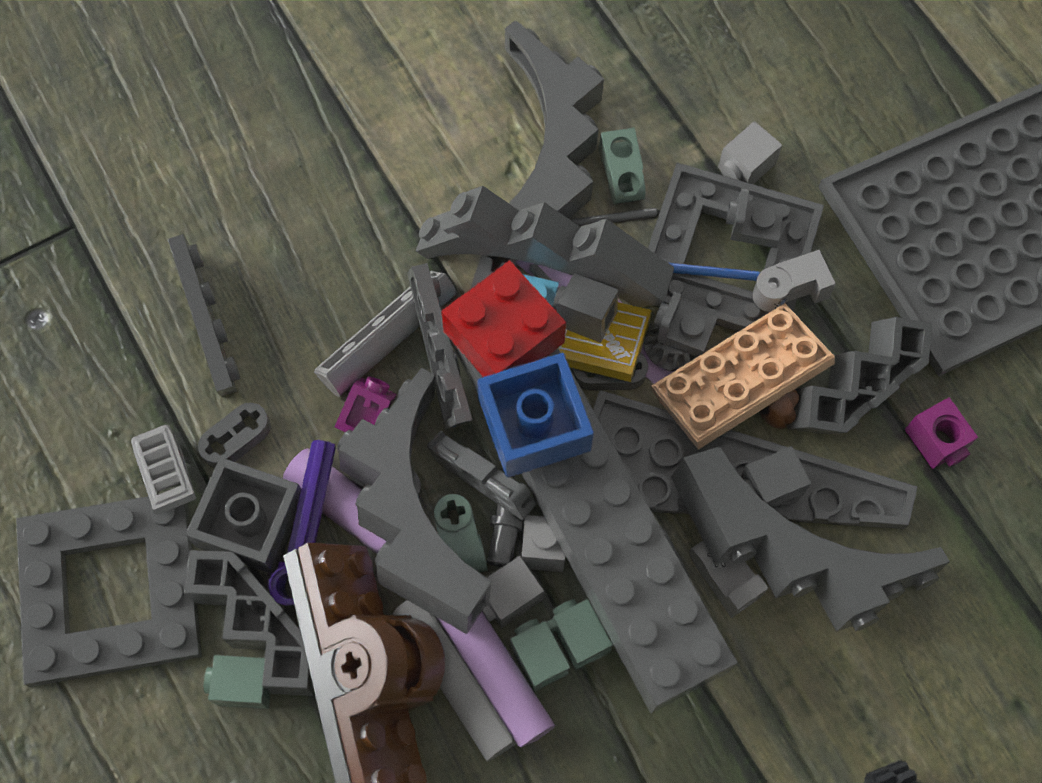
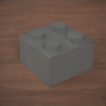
M220 457L185 535L198 549L234 552L244 565L273 574L292 533L301 488L298 483Z

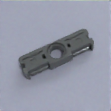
M440 431L427 444V448L442 467L519 519L523 520L537 505L535 499L529 496L531 493L523 483L520 484L510 477L506 478L505 474L498 470L494 464L471 449L464 448L450 439L443 431Z

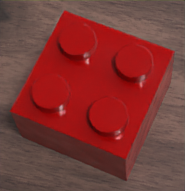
M510 260L441 311L444 333L483 377L544 359L565 343L566 321Z

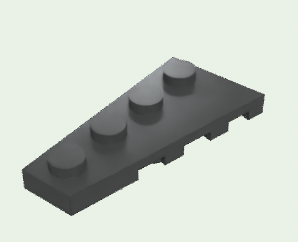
M183 234L169 238L168 242L216 391L222 397L235 393L237 389L234 381L241 378L234 357L227 358L223 343L228 342V337L221 318L215 320L211 305L216 304V300L209 281L204 282L200 268L204 267L199 248L197 244L190 245Z
M428 263L412 266L407 275L431 373L435 375V389L445 429L461 426L473 419L468 398L460 378V366L457 355L452 350L450 339L443 330L441 308L437 298L441 296L439 280L436 273L430 274Z

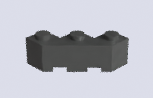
M892 317L872 322L869 353L851 351L834 355L835 364L830 367L828 388L808 386L795 389L799 395V400L793 408L796 419L787 425V429L817 434L847 433L859 423L858 420L870 409L879 406L900 388L899 385L910 375L919 372L929 363L932 323L901 317Z
M190 550L184 593L195 604L227 605L222 639L234 649L266 650L262 686L270 694L314 696L315 691L301 630L234 552Z

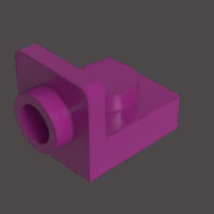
M368 376L367 380L360 378L353 384L334 428L343 432L353 431L362 419L375 425L379 414L383 409L390 407L397 394L389 390L390 385L378 378Z

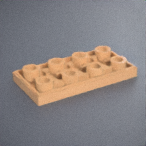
M784 303L651 385L656 398L699 450L777 401L786 393L793 391L834 365L835 356Z

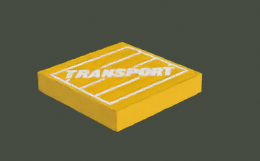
M618 302L617 314L601 343L566 330L565 343L558 349L561 353H564L568 366L571 368L631 382L651 320L652 310Z

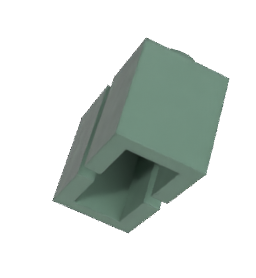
M575 599L569 600L552 611L554 616L551 620L543 621L539 624L537 619H533L514 630L516 636L510 638V646L534 692L569 674L567 670L570 669V666L552 634L553 632H556L575 670L610 653L613 645L588 599L578 604Z

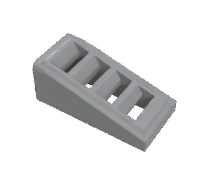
M169 425L160 426L131 439L133 451L156 515L196 499L180 444ZM181 483V486H178L161 494L159 493V491Z

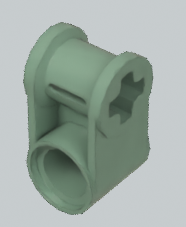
M448 494L442 497L434 508L438 535L464 563L479 573L488 571L480 534H477L469 501L458 494ZM448 511H457L459 516L458 524L451 525V521L448 519Z

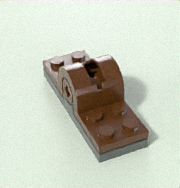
M306 543L298 547V549L283 555L335 782L427 783L409 711L433 701V697L442 683L445 671V656L438 635L427 623L418 619H412L411 615H384L383 603L379 596L373 573V564L367 546Z

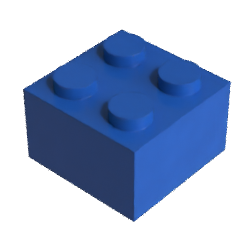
M564 353L477 379L478 399L506 478L591 451L594 433Z

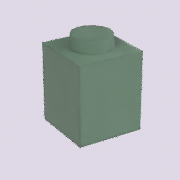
M214 655L213 667H207L204 676V693L209 694L208 700L216 706L269 709L271 694L262 686L265 658Z

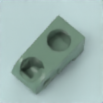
M635 127L601 132L598 150L601 162L604 163L612 202L620 204L644 200L646 193L642 171L643 164ZM617 140H625L623 142L614 143Z

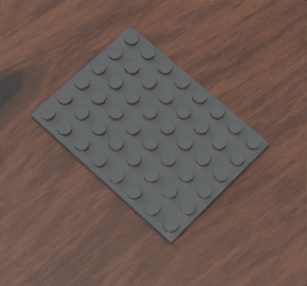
M1042 83L821 180L819 184L820 191L900 317L932 323L929 362L938 377L1042 328Z

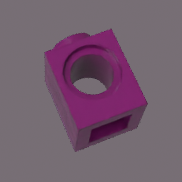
M950 397L916 415L905 428V431L932 469L945 462L949 467L960 463L971 455L968 448L978 439V436ZM936 431H942L947 434L951 443L941 441Z

